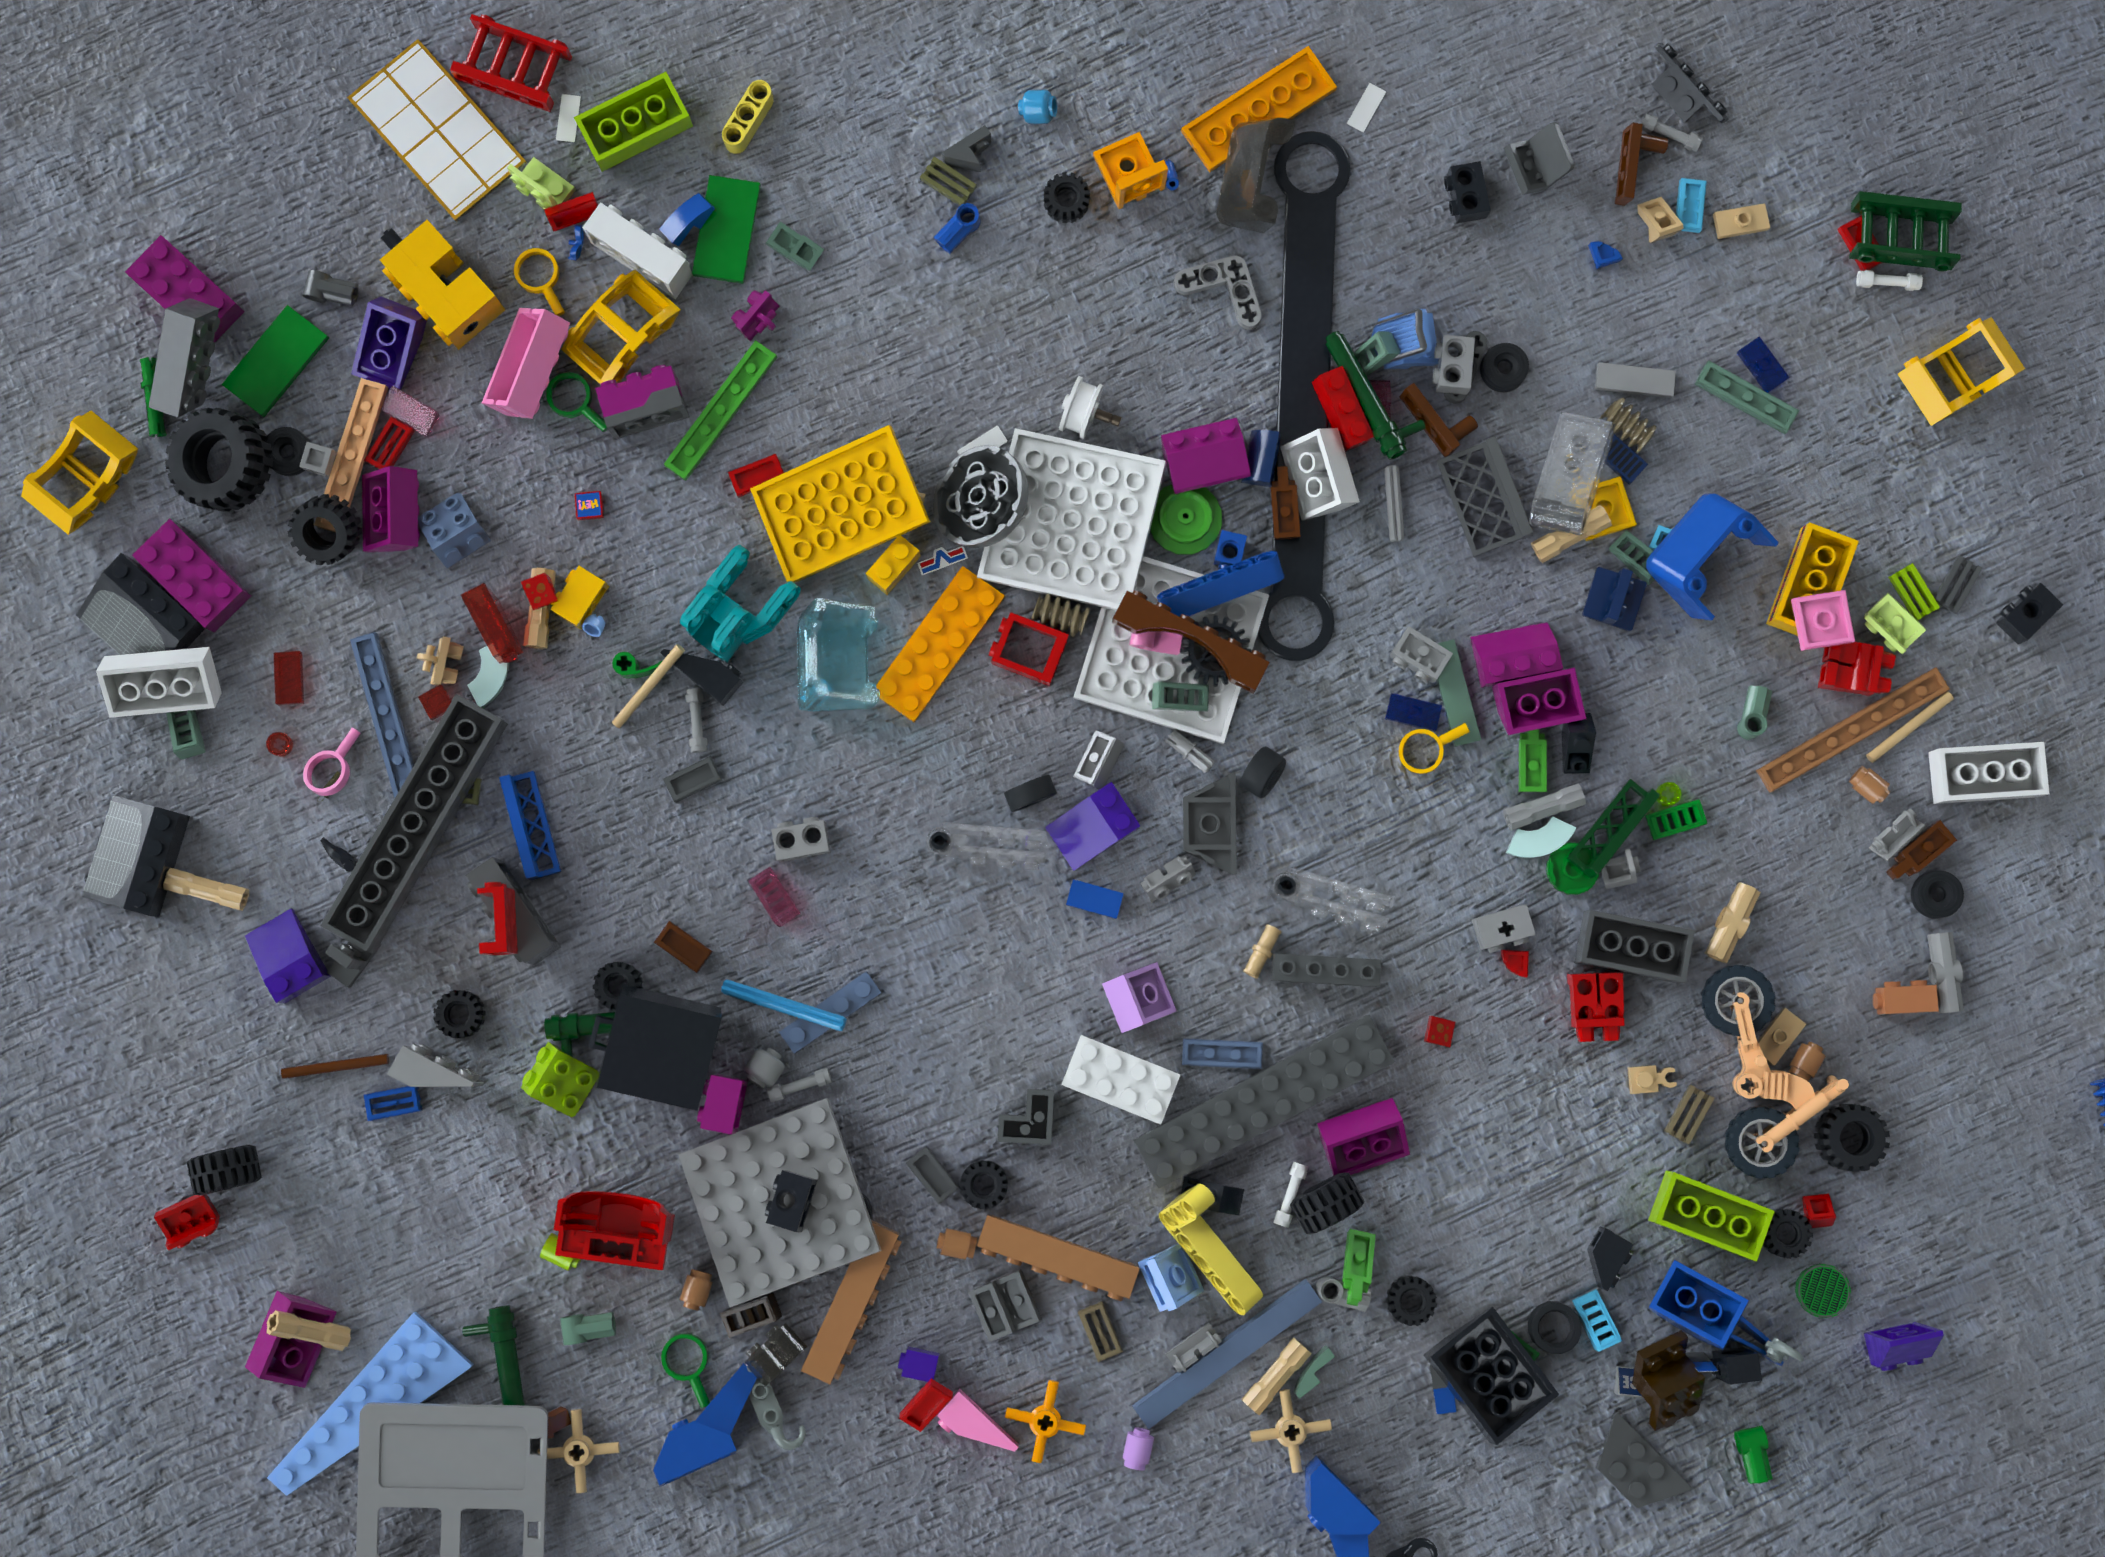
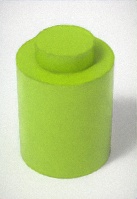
M551 1233L541 1250L540 1258L567 1271H570L572 1267L577 1268L582 1259L555 1255L558 1235Z

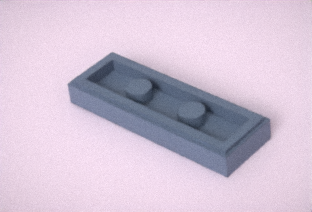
M1183 1039L1182 1065L1262 1069L1263 1042Z

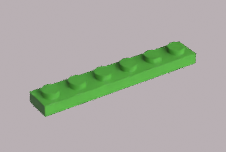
M755 340L665 461L664 466L686 481L777 359V355Z

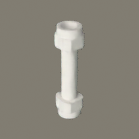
M1873 270L1858 271L1856 285L1862 288H1870L1873 285L1902 286L1908 291L1920 290L1923 282L1922 275L1917 273H1908L1906 276L1874 274Z
M1293 1162L1289 1172L1292 1176L1281 1209L1277 1210L1273 1223L1289 1228L1293 1217L1290 1214L1292 1210L1290 1204L1297 1195L1301 1180L1306 1178L1308 1166Z

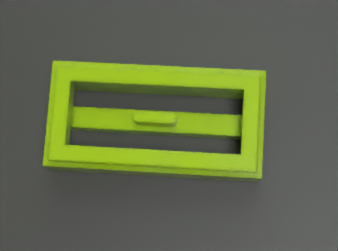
M1913 563L1888 577L1909 613L1915 619L1919 620L1940 608ZM1898 577H1902L1912 597L1916 600L1919 607L1921 608V613H1919V611L1917 610L1916 606L1914 605L1913 601L1911 600L1910 596L1906 592Z

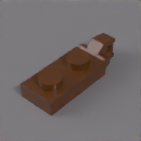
M1287 466L1277 467L1278 481H1272L1271 487L1274 540L1301 538L1297 485H1295V480H1288Z
M1938 820L1897 853L1898 855L1894 857L1897 863L1887 870L1886 873L1892 880L1900 878L1904 873L1908 877L1918 873L1954 844L1957 839L1942 821Z

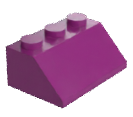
M1237 418L1161 435L1163 457L1167 463L1166 467L1175 494L1251 477L1244 439Z
M388 466L362 475L363 552L406 551L418 547L420 533L418 530L419 481L417 479V470Z
M1547 622L1470 637L1481 688L1563 670L1558 643Z
M1575 667L1498 683L1492 687L1497 711L1508 735L1586 719Z
M1393 1098L1317 1123L1321 1142L1333 1176L1339 1173L1353 1175L1410 1155L1403 1119Z
M277 1291L245 1368L259 1379L305 1388L322 1345L295 1338L286 1339L269 1335L267 1333L268 1318L270 1314L278 1310L307 1320L333 1323L337 1312L301 1296Z

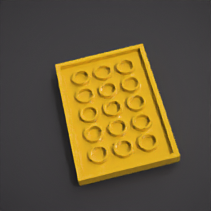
M890 425L750 488L787 582L792 581L796 583L930 522L894 430Z

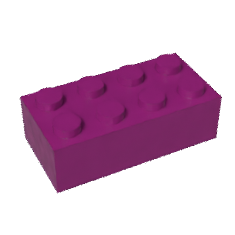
M162 235L125 271L129 277L164 309L189 298L219 308L218 317L220 324L214 334L213 342H216L245 312Z
M170 518L132 554L204 628L214 633L252 596L180 524Z

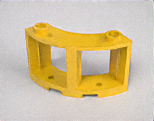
M633 270L627 275L622 273L617 277L614 285L602 294L587 310L576 326L568 330V336L561 350L599 384L608 380H616L617 383H620L639 357L636 354L638 349L646 341L651 344L660 335L669 330L681 309L638 271ZM626 294L653 316L638 332L610 309L613 304ZM599 319L627 343L610 365L583 342Z
M1992 317L1984 321L1981 318L1976 319L1966 326L1968 331L1921 359L1915 356L1903 364L1905 369L1899 372L1898 376L1931 426L1981 397L1982 395L1979 391L1983 390L1984 393H1987L2025 369ZM1981 331L2005 369L1975 387L1951 349ZM1936 358L1961 394V396L1951 402H1948L1925 367L1927 363Z
M89 411L82 416L78 415L71 421L65 439L52 457L36 472L30 473L25 477L21 497L69 535L94 516L91 511H94L101 501L106 504L119 488L115 483L120 479L122 473L127 475L130 471L138 448L93 411ZM84 436L110 456L108 465L101 477L72 455ZM62 467L90 488V491L69 509L41 487Z

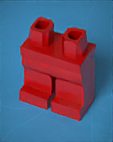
M1860 642L1824 647L1822 659L1824 664L1821 665L1818 688L1871 696L1875 693H1888L1891 690L1892 680L1891 678L1880 677V669H1893L1896 655L1883 651V646H1874Z
M1623 972L1567 974L1571 1001V1027H1576L1578 1042L1594 1041V1027H1602L1603 1041H1619L1620 1026H1625L1623 1018Z

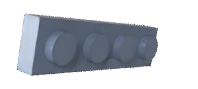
M866 971L815 1008L847 1018L882 992ZM798 1018L779 1033L795 1054L831 1028Z

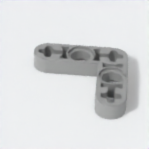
M1226 257L1183 269L1176 274L1174 288L1181 295H1191L1227 284L1239 325L1246 330H1252L1259 325L1261 310L1247 264L1242 257ZM1232 263H1235L1236 267L1241 266L1238 272L1240 280L1236 282L1234 271H1229ZM1208 269L1214 270L1217 273V279L1213 282L1206 281L1203 277L1204 271ZM1195 273H1198L1201 285H1197V280L1190 282L1189 288H1185L1184 284L1179 285L1182 277H1186L1187 280H1193L1196 276ZM1246 287L1249 291V296L1245 299L1238 298L1235 295L1236 288ZM1249 304L1250 314L1256 315L1253 318V322L1250 323L1248 319H1243L1246 314L1244 305Z

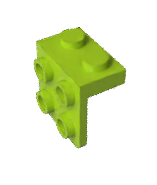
M547 1042L546 1046L539 1050L533 1068L524 1075L521 1088L530 1097L569 1117H574L597 1081L599 1072L595 1068L564 1053L558 1046Z

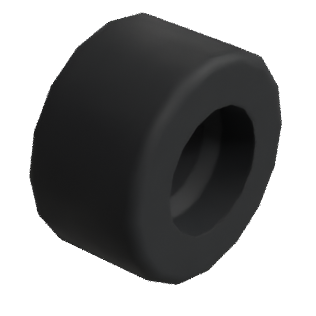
M1262 747L1247 765L1241 777L1240 785L1255 796L1264 798L1272 790L1283 773L1286 759L1270 748Z

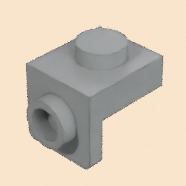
M1630 849L1625 850L1624 857L1610 859L1601 870L1606 889L1637 883L1636 873L1641 872L1637 856L1632 857Z

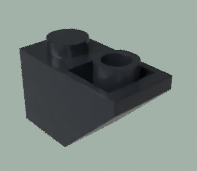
M1585 713L1586 719L1563 724V774L1590 773L1596 737V729L1591 713Z
M1184 1176L1181 1194L1197 1184H1203L1212 1192L1215 1198V1202L1207 1210L1240 1215L1244 1189Z
M1601 1226L1587 1251L1597 1286L1608 1291L1610 1287L1614 1288L1619 1281L1620 1274L1618 1272L1623 1264L1626 1265L1633 1255L1631 1249L1634 1244Z

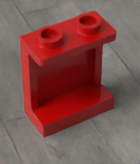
M501 882L484 883L485 888H477V894L493 897L495 942L479 943V954L489 956L518 954L515 890L508 888L507 884H501Z

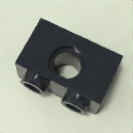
M2042 583L2034 586L2029 584L2023 588L2017 595L2020 599L2015 604L2011 602L2000 611L2002 617L1995 622L2017 644L2028 641L2063 606ZM2024 606L2031 610L2030 618L2025 615Z
M782 1170L781 1175L777 1174L773 1183V1190H776L773 1201L770 1200L765 1210V1216H767L766 1223L793 1232H802L818 1180L788 1170ZM788 1193H792L795 1197V1203L791 1208L786 1207L784 1204V1197Z
M1745 1347L1712 1351L1713 1358L1710 1360L1718 1371L1711 1372L1713 1375H1716L1717 1379L1729 1385L1762 1381L1757 1352Z

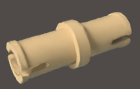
M1266 924V928L1257 945H1253V953L1245 969H1243L1244 973L1256 979L1259 978L1267 958H1271L1273 954L1271 951L1281 934L1279 929Z

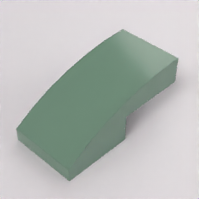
M781 221L765 243L782 256L808 271L812 269L824 251L822 247L804 235H799Z
M1326 1345L1312 1357L1300 1374L1294 1388V1392L1299 1399L1320 1383L1314 1373L1335 1357Z

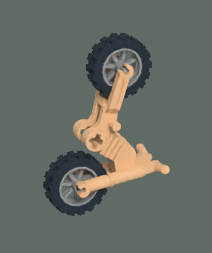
M1744 965L1726 966L1715 971L1707 979L1701 994V1006L1705 1017L1716 1029L1737 1037V1048L1742 1062V1070L1733 1078V1089L1737 1094L1748 1099L1759 1096L1763 1099L1784 1100L1792 1106V1109L1787 1113H1781L1766 1106H1754L1744 1111L1742 1110L1728 1124L1729 1127L1725 1132V1149L1730 1161L1740 1171L1758 1179H1770L1779 1174L1782 1175L1795 1163L1796 1155L1799 1153L1800 1139L1797 1131L1800 1129L1799 1126L1827 1107L1829 1102L1848 1088L1849 1083L1845 1079L1837 1080L1835 1076L1830 1075L1826 1079L1828 1085L1820 1091L1814 1092L1813 1087L1807 1080L1785 1071L1770 1070L1767 1059L1764 1057L1756 1039L1755 1032L1764 1028L1766 1023L1771 1020L1772 1013L1775 1011L1776 996L1775 992H1773L1772 984L1763 973L1752 967ZM1738 980L1750 984L1743 992H1739ZM1732 981L1734 987L1733 995L1722 989ZM1753 988L1757 993L1758 1000L1749 999L1747 996ZM1719 993L1729 997L1730 1001L1719 1005ZM1749 1003L1758 1004L1756 1011L1751 1015ZM1730 1006L1731 1017L1729 1018L1724 1015L1721 1009ZM1745 1078L1752 1081L1754 1085L1749 1087V1092L1741 1088V1084L1746 1083ZM1761 1122L1771 1125L1762 1130ZM1756 1123L1757 1133L1752 1135L1746 1131L1747 1128ZM1743 1134L1751 1138L1753 1143L1742 1147ZM1773 1146H1782L1779 1154L1775 1157L1771 1152ZM1758 1147L1754 1160L1750 1159L1744 1152ZM1762 1150L1771 1158L1770 1161L1759 1162Z

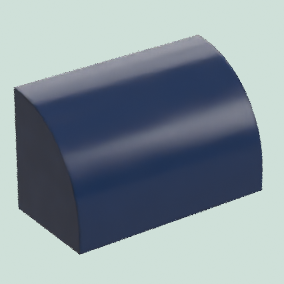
M1272 430L1251 431L1247 449L1251 477L1242 478L1241 483L1272 487L1281 442L1280 432Z

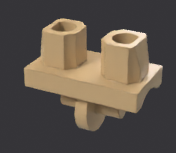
M444 636L440 638L436 656H433L435 646L427 645L426 654H417V659L424 661L422 671L430 672L431 664L434 663L430 682L432 685L456 683L458 670L445 667L447 658L460 660L463 646L450 642L451 638Z

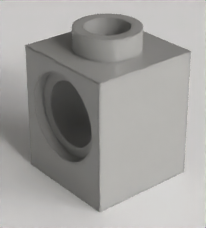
M306 442L299 467L308 472L329 478L337 452L331 448Z

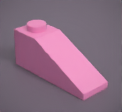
M960 1388L937 1414V1417L940 1418L938 1421L939 1425L948 1433L953 1431L957 1435L1014 1452L1019 1448V1443Z

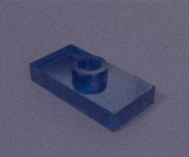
M1760 336L1737 352V355L1767 393L1790 378Z
M1391 693L1385 720L1435 732L1437 731L1442 705Z

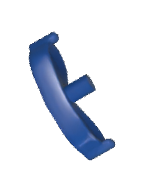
M574 224L576 241L569 240V245H573L568 259L576 261L582 251L584 231L582 225Z

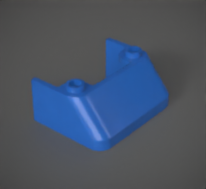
M1708 493L1702 495L1650 554L1646 562L1648 573L1691 618L1711 621L1715 616L1699 600L1707 588V579L1699 568L1730 532L1738 538L1749 539L1754 545L1776 547L1779 544L1753 514L1718 494Z

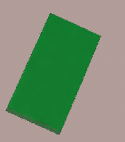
M709 175L705 199L715 209L699 231L692 270L693 276L744 284L761 188L759 182Z
M287 305L221 385L262 417H265L328 341L329 337Z

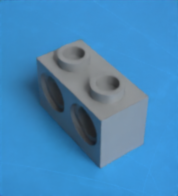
M1443 335L1440 343H1436L1434 358L1438 359V368H1434L1432 383L1436 384V392L1468 394L1471 389L1474 337ZM1454 347L1458 349L1460 356H1451L1448 353V348ZM1449 372L1454 373L1458 381H1448L1445 374Z
M819 817L803 819V824L793 825L792 821L778 823L776 829H771L778 862L831 853L826 822L819 820ZM813 829L819 830L821 833L820 840L816 843H809L807 840L808 832ZM786 834H792L795 838V842L790 848H784L781 845V839Z

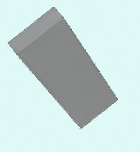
M1599 362L1596 370L1595 390L1672 398L1674 396L1676 371Z

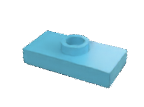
M1687 178L1679 180L1676 216L1683 223L1684 229L1681 231L1694 233L1702 231L1707 181Z

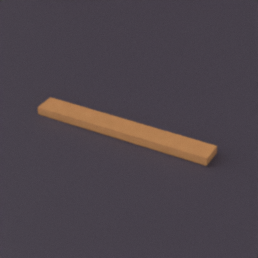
M1935 667L1756 771L1769 793L1773 792L1947 692L1950 688L1938 668Z

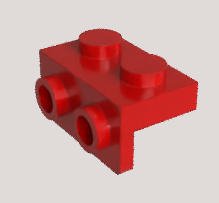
M205 1194L193 1195L155 1213L154 1219L167 1238L165 1244L167 1250H171L175 1247L182 1248L199 1236L206 1237L211 1235L218 1227L220 1215L208 1195Z

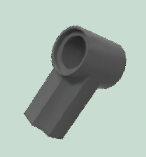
M309 270L302 296L320 303L331 301L353 306L358 298L357 283L332 278L330 275L320 271Z

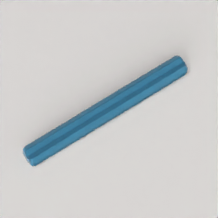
M728 979L723 982L721 992L726 995L837 1031H843L846 1025V1018Z

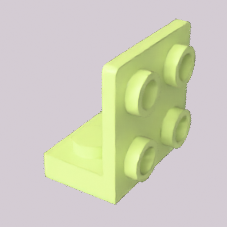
M534 157L522 172L512 164L507 167L512 175L510 179L516 184V189L527 197L531 194L537 199L535 202L543 209L568 201L576 191L573 185Z

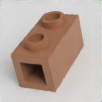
M1927 980L1910 981L1911 986L1901 987L1900 981L1884 982L1883 988H1875L1876 993L1873 994V1006L1877 1009V1014L1938 1012L1937 985H1927Z

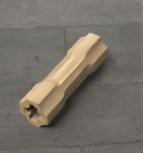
M1599 505L1584 513L1587 518L1583 531L1562 527L1531 542L1538 559L1544 563L1590 535H1596L1612 526L1605 509Z
M532 568L531 578L546 573L551 578L554 587L556 571L546 568ZM531 605L529 606L528 623L525 626L523 646L534 649H547L550 605L537 610H533Z
M174 868L168 870L163 883L164 890L194 896L241 911L245 908L249 897V889L202 878Z
M278 1310L270 1314L267 1321V1333L269 1335L318 1343L323 1347L343 1351L345 1347H348L351 1339V1329L347 1326L307 1320Z
M1293 1338L1261 1379L1244 1395L1242 1401L1260 1415L1273 1400L1275 1394L1312 1353Z

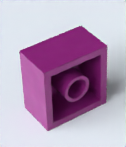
M718 1074L711 1075L709 1080H705L703 1095L706 1096L704 1106H700L697 1116V1122H701L700 1129L731 1135L738 1132L748 1080Z

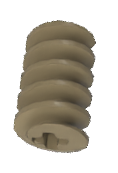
M1622 397L1614 401L1600 416L1598 421L1606 417L1605 427L1607 428L1614 424L1615 427L1612 433L1616 434L1622 431L1620 440L1623 441L1630 438L1628 447L1631 448L1638 445L1636 454H1638L1654 436L1657 426L1652 425L1646 428L1649 419L1645 418L1638 421L1641 412L1637 411L1631 415L1633 405L1630 404L1623 408L1625 398Z
M1040 593L1031 620L1036 622L1041 617V624L1046 625L1051 621V628L1056 629L1060 624L1061 632L1065 633L1070 628L1071 637H1075L1078 632H1080L1081 637L1090 608L1087 607L1083 613H1080V604L1070 609L1069 600L1061 606L1060 597L1051 602V594H1046L1042 599Z

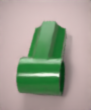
M1763 1426L1734 1431L1736 1447L1739 1454L1742 1455L1748 1483H1764L1773 1479L1766 1451L1769 1448Z

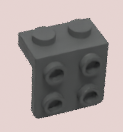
M1557 122L1548 124L1529 140L1510 143L1504 148L1522 195L1544 191L1574 169L1573 159Z

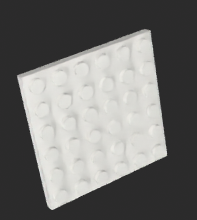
M1015 428L1009 453L1016 458L1026 474L1029 491L1027 507L1019 524L1006 538L996 544L984 547L977 578L1117 610L1126 591L1133 593L1136 587L1167 464L1166 461Z
M1143 556L1135 590L1145 594L1148 597L1147 601L1156 605L1158 602L1157 595L1162 591L1204 575ZM1254 591L1189 617L1199 622L1202 627L1204 626L1203 617H1207L1211 624L1213 623L1214 615L1218 616V623L1221 624L1224 617H1228L1227 625L1229 627L1236 621L1238 625L1235 631L1245 630L1240 639H1250V642L1243 647L1251 648L1252 651L1269 594ZM1101 607L1073 698L1224 744L1241 688L1230 683V681L1228 685H1224L1221 678H1219L1218 686L1214 687L1213 679L1209 678L1207 683L1209 685L1208 711L1152 709L1153 683L1173 682L1203 685L1205 677L1200 675L1199 679L1195 681L1193 677L1197 671L1186 672L1191 663L1182 664L1181 660L1187 657L1188 654L1179 653L1178 655H1172L1130 646L1132 633L1112 623V618L1117 610ZM1219 632L1218 636L1223 639L1229 637L1227 634L1223 632ZM1195 642L1194 653L1196 659H1198L1206 651V648ZM1181 643V648L1188 647L1187 645ZM1215 662L1202 665L1211 671L1224 670ZM1164 689V703H1166V689ZM1173 690V703L1176 704L1177 690ZM1184 690V704H1187L1188 690ZM1195 690L1194 705H1198L1199 690Z

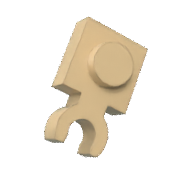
M1656 1065L1627 1067L1630 1094L1659 1092L1658 1084L1668 1088L1677 1086L1676 1082L1669 1083L1665 1079L1667 1073L1675 1072V1068L1666 1067L1657 1073Z

